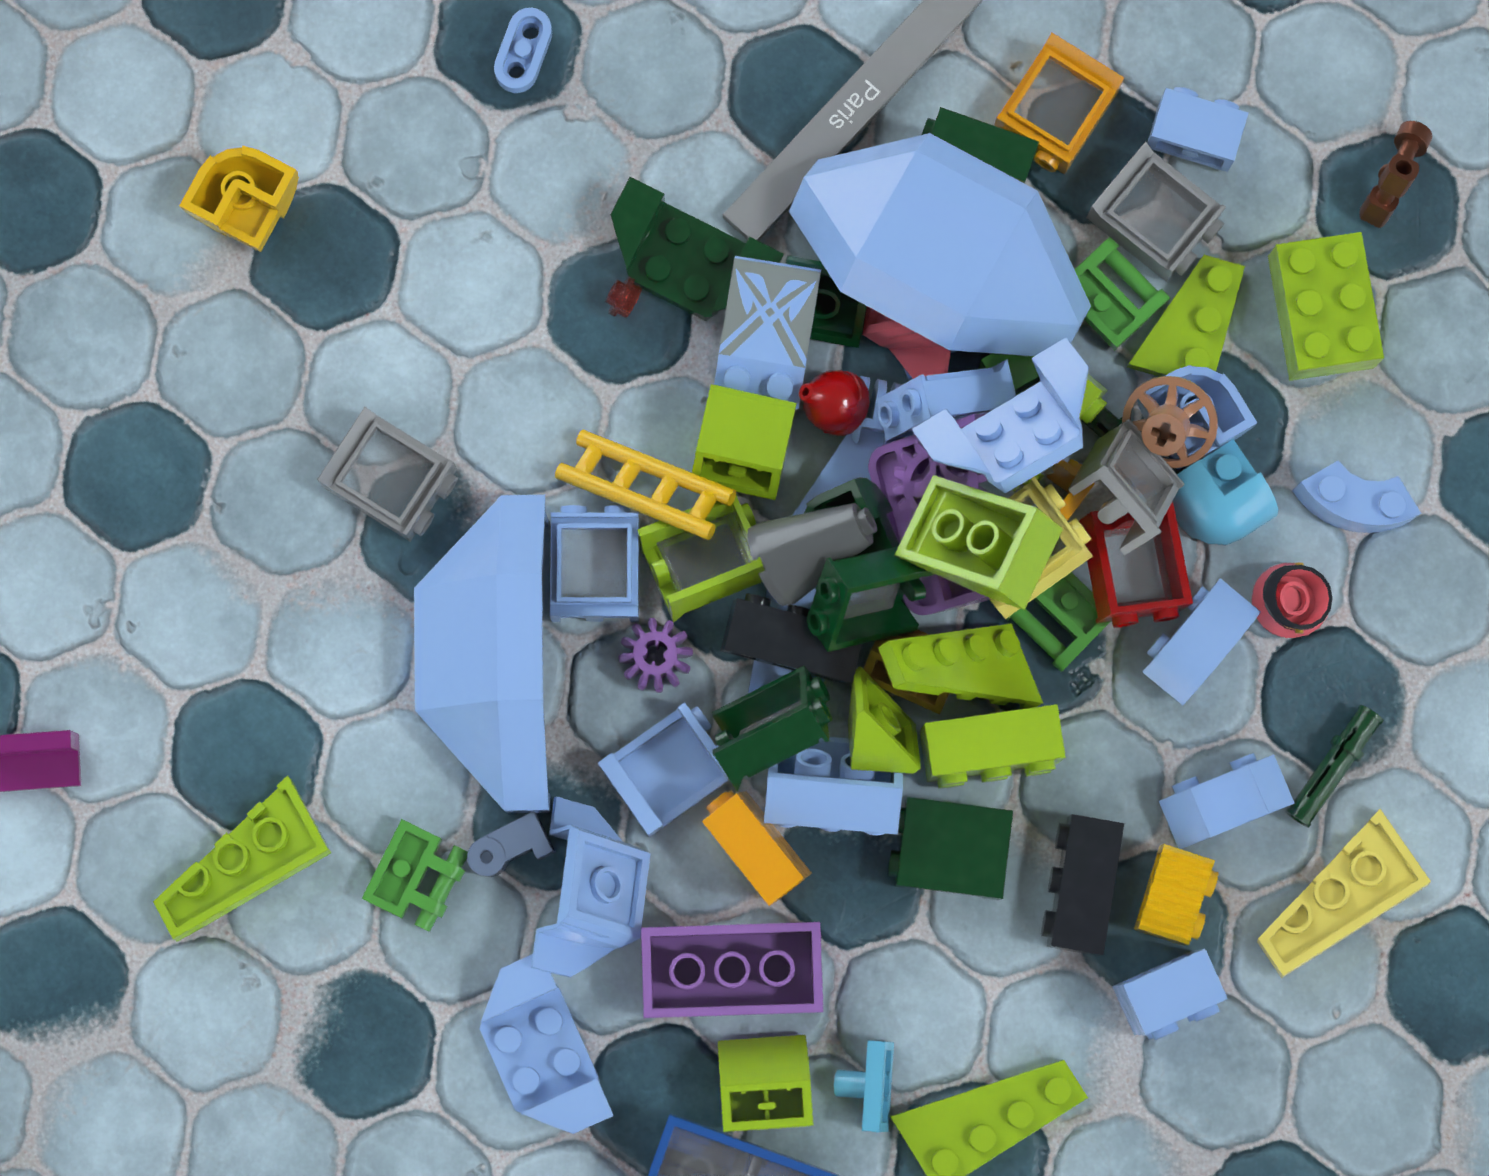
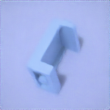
M685 702L677 707L676 711L614 754L610 753L597 762L648 837L654 835L730 781L713 755V749L719 746H715L706 733L712 726L698 706L690 710Z

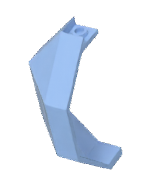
M931 133L818 159L804 176L789 209V213L840 292L948 350L1036 356L1065 338L1072 343L1091 307L1039 192Z
M545 494L501 495L414 588L415 711L507 814L531 813L533 811L535 813H551L543 701L542 569L544 527H548V518L545 512Z

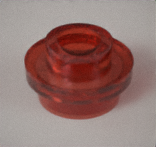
M628 276L624 282L617 279L611 287L605 300L606 303L611 305L608 312L611 316L615 317L619 314L627 318L631 313L642 291L641 287L634 284V278Z

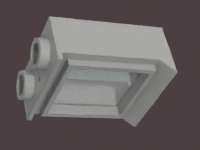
M1145 141L1092 205L1087 219L1167 282L1174 272L1182 276L1194 262L1197 255L1192 250L1201 239L1208 244L1222 228L1224 223L1219 220V217L1226 206L1223 204L1221 206L1154 153Z
M364 407L317 480L329 492L411 542L415 534L422 536L426 532L435 516L434 513L430 512L439 497L445 500L458 481V477L454 475L457 468L453 461L443 457L377 416L367 407Z
M1128 419L1095 442L1068 490L1074 496L1097 480H1102L1114 494V497L1105 502L1098 512L1099 520L1102 523L1111 524L1128 512L1135 519L1120 547L1121 552L1127 555L1162 532L1158 527L1177 491L1184 486V482L1161 455L1154 454L1147 449L1143 443L1141 432Z

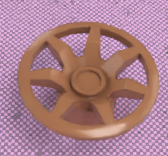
M1162 376L1144 382L1130 395L1124 406L1122 423L1128 419L1131 420L1132 408L1137 399H1139L1147 409L1149 416L1147 419L1132 422L1139 431H1142L1143 443L1151 452L1161 456L1177 453L1178 459L1163 458L1171 468L1184 467L1195 463L1209 451L1216 438L1218 416L1210 397L1198 385L1184 378ZM1169 385L1165 405L1159 406L1155 399L1145 393L1155 386ZM1177 386L1190 390L1199 400L1186 405L1182 409L1177 407ZM1204 406L1209 416V430L1196 424H1190L1189 418ZM1187 437L1206 439L1200 449L1188 455L1185 445Z

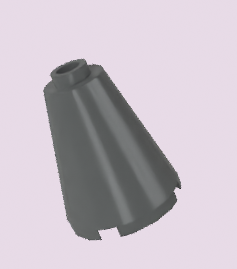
M856 503L759 522L748 529L747 539L752 559L761 557L765 571L759 573L769 593L780 605L789 606L798 602L817 587L826 558L831 557L834 562L835 560L857 556L873 543L872 534L877 532V527L872 514L866 507L860 509Z

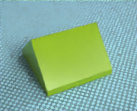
M859 666L855 671L852 683L848 716L851 770L916 773L921 769L916 723Z

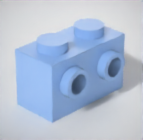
M1175 87L1173 90L1166 88L1160 99L1147 144L1152 150L1228 172L1235 161L1248 112L1239 110L1237 104L1228 100L1217 99L1212 102L1198 98V94L1188 88Z

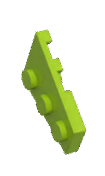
M1203 255L1131 359L1127 368L1158 377L1165 376L1174 370L1188 365L1207 367L1216 371L1245 266Z

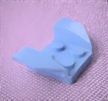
M1065 338L1032 358L1041 382L962 429L949 411L945 409L916 426L912 431L933 461L983 474L988 482L1002 492L1007 493L1083 448L1082 425L1079 418L1089 370L1087 364L1068 339Z
M556 796L553 802L549 835L568 840L558 919L556 924L536 929L531 968L572 977L613 950L622 948L640 939L651 853L623 842L595 807Z
M533 954L500 969L479 1029L515 1111L574 1134L614 1115L600 1086L597 1071L558 984L555 983L551 973L531 968Z

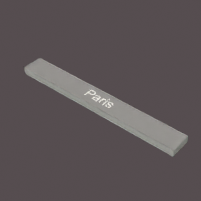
M923 0L723 214V219L747 240L750 236L760 241L790 209L804 176L816 161L841 154L983 0Z

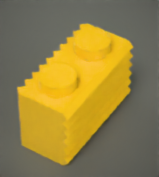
M1167 844L1159 845L1134 930L1182 946L1189 945L1191 938L1198 940L1206 918L1205 914L1199 913L1204 896H1212L1218 880L1219 873L1212 870L1215 860Z

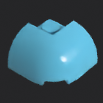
M1234 439L1177 474L1184 482V486L1177 491L1172 501L1176 520L1192 539L1196 538L1207 544H1223L1226 546L1241 540L1278 515L1279 509L1270 486L1261 472L1258 474L1255 472Z

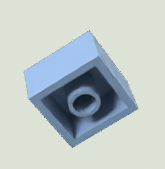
M1206 949L1190 951L1112 986L1133 1034L1146 1035L1148 1040L1153 1038L1157 1040L1179 1030L1176 1022L1186 1017L1189 1022L1193 1020L1197 1022L1220 1012L1217 1004L1228 999Z

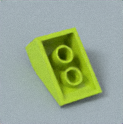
M933 475L895 555L900 559L988 598L1025 610L1063 528L1036 507Z

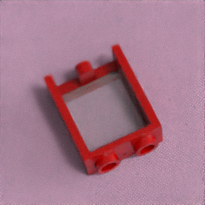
M1173 502L1158 527L1162 532L1127 555L1121 552L1120 547L1135 521L1129 512L1111 524H1105L1099 520V510L1091 511L1081 518L1079 523L1091 538L1085 546L1093 556L1087 560L1098 616L1096 623L1112 621L1113 628L1135 625L1139 623L1138 618L1153 616L1154 622H1166L1179 618V612L1193 604Z

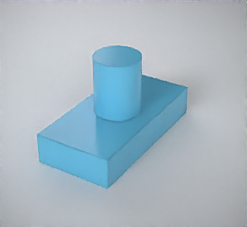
M868 1040L866 1072L837 1070L835 1073L834 1094L836 1097L864 1099L862 1131L889 1132L894 1042Z

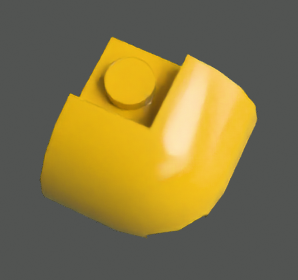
M242 145V148L226 149L213 157L210 155L203 163L179 207L196 220L220 234L228 235L261 252L279 218L285 217L292 203L299 179L298 171L254 148Z

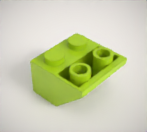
M711 384L696 447L692 473L732 488L736 492L776 500L797 403Z
M806 1035L718 1040L723 1132L814 1126Z

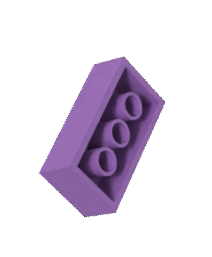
M820 922L641 928L644 1018L824 1012Z

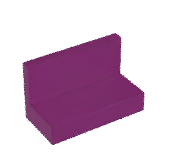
M71 730L0 735V792L81 786L78 733Z

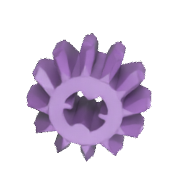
M649 618L648 626L650 632L644 633L641 626L636 623L632 626V630L638 640L635 641L629 637L622 638L621 644L633 652L620 654L618 659L619 663L622 664L635 663L624 672V676L627 680H630L641 673L638 689L644 691L649 679H654L656 693H662L663 678L667 677L673 687H677L680 684L678 677L673 673L674 669L683 674H689L690 666L678 659L693 656V649L690 647L677 648L687 639V634L685 631H682L671 638L670 634L674 627L672 621L668 620L664 624L662 632L657 631L656 619ZM656 645V650H659L660 646L666 649L663 654V664L656 666L655 661L652 662V665L645 662L648 658V647Z

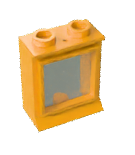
M1051 33L1010 99L996 117L994 126L1039 141L1033 158L1034 161L1047 171L1055 172L1058 170L1065 175L1119 92L1125 77L1054 33Z

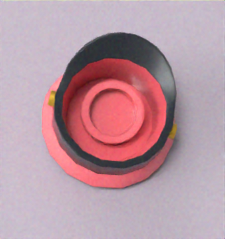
M1297 562L1277 564L1263 572L1254 585L1251 600L1252 605L1261 611L1257 616V620L1266 630L1280 637L1297 638L1309 635L1320 628L1331 611L1333 597L1331 586L1324 575L1312 567L1304 566V563Z

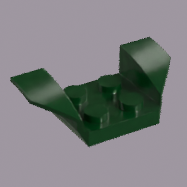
M629 177L610 214L625 262L629 282L704 321L714 317L719 311L726 309L735 256L780 263L784 256V253L750 236L745 243L665 203L664 193L632 177Z

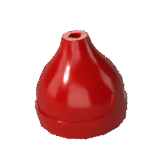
M841 370L823 372L816 375L809 383L803 384L799 390V397L803 401V410L807 418L813 425L828 435L845 436L853 433L867 415L870 403L869 390L864 380L852 372Z

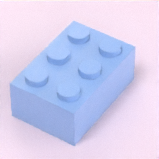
M829 737L830 741L826 743L821 738L818 744L768 768L764 823L776 824L784 828L805 826L816 827L829 832L850 830L862 831L874 836L883 834L898 835L903 792V773L851 770L849 738Z

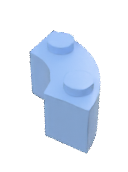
M1339 460L1303 480L1292 490L1304 507L1316 517L1334 527L1352 532L1376 533L1392 530L1422 514L1399 476L1385 481L1364 480L1351 474Z
M1221 578L1209 591L1202 586L1192 597L1193 604L1187 607L1191 610V613L1169 638L1163 633L1147 651L1152 660L1142 672L1182 706L1221 663L1261 612Z
M1252 753L1230 762L1233 770L1201 784H1199L1195 776L1173 785L1172 788L1175 794L1160 800L1159 803L1177 847L1183 849L1294 804L1275 755L1273 754L1257 761L1255 754Z

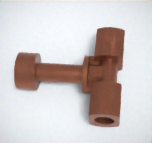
M1406 121L1401 124L1394 138V144L1398 152L1388 164L1380 168L1378 185L1371 190L1359 211L1360 219L1377 228H1381L1387 223L1399 204V198L1405 195L1418 175L1419 164L1413 161L1414 157L1423 156L1432 141V132L1426 125L1418 121Z

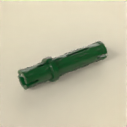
M1359 705L1357 712L1340 736L1334 735L1330 741L1331 749L1310 776L1294 800V804L1286 809L1285 812L1291 818L1307 828L1311 826V822L1334 792L1353 762H1360L1364 756L1362 750L1379 725L1384 722L1382 717L1368 707Z

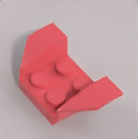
M866 307L862 335L879 346L888 348L913 379L923 374L927 376L948 373L951 350L936 344L872 308Z

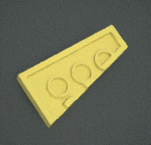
M1379 809L1369 822L1343 847L1339 854L1313 879L1308 887L1258 938L1257 943L1280 977L1283 978L1422 890L1431 881L1382 810Z

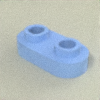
M536 8L521 9L513 15L509 22L494 64L497 82L508 92L521 93L527 91L536 82L552 39L550 20L541 10ZM528 28H535L539 32L538 36L534 39L525 38L523 33ZM513 67H521L524 69V74L519 78H513L509 75V71Z

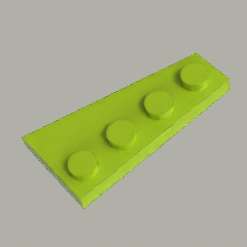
M1012 624L889 640L878 647L894 689L931 695H940L943 692L956 694L957 699L972 700L975 697L986 698L990 700V704L1003 706L1012 702L1018 703L1020 708L1023 709L1035 708L1043 703Z
M288 775L276 786L277 789L265 801L257 803L247 813L248 816L229 834L226 832L201 861L193 863L153 901L173 940L179 942L332 853L292 779Z
M1060 1060L891 1115L890 1118L926 1176H966L1088 1099L1065 1060Z

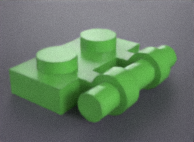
M401 819L361 899L402 919L410 903L422 908L414 925L430 932L437 917L442 918L448 907L444 903L455 881L460 882L466 871L462 867L467 859L468 851L454 845L447 860H444L435 855L442 841L441 838ZM428 867L440 872L429 896L418 892L417 889Z

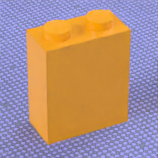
M732 790L726 791L706 807L710 815L702 820L703 824L768 906L780 900L812 874L773 824L764 823V812L747 791L736 794Z

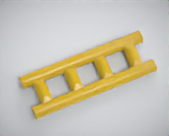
M584 429L579 432L576 445L586 450L576 466L572 467L565 463H560L555 471V478L706 540H710L713 537L716 529L714 523L706 521L715 503L720 502L731 506L736 498V490ZM602 456L624 464L613 482L591 474ZM640 471L662 479L651 498L629 490ZM678 486L700 494L689 513L667 505Z

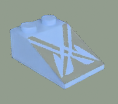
M735 256L714 385L797 403L796 409H799V390L804 381L821 269Z

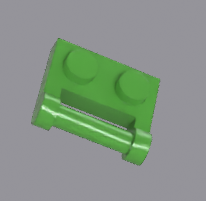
M1109 237L1074 270L1091 305L1084 320L1115 351L1149 318L1157 313L1170 300V297L1163 289L1157 291L1117 250L1120 246L1112 237ZM1106 262L1145 302L1140 309L1098 268L1102 263Z
M1072 572L1034 598L1075 639L1067 648L1026 608L1025 610L1019 609L1006 619L1008 621L1011 618L1055 660L1052 664L1060 672L1110 623H1096L1098 616L1093 592Z

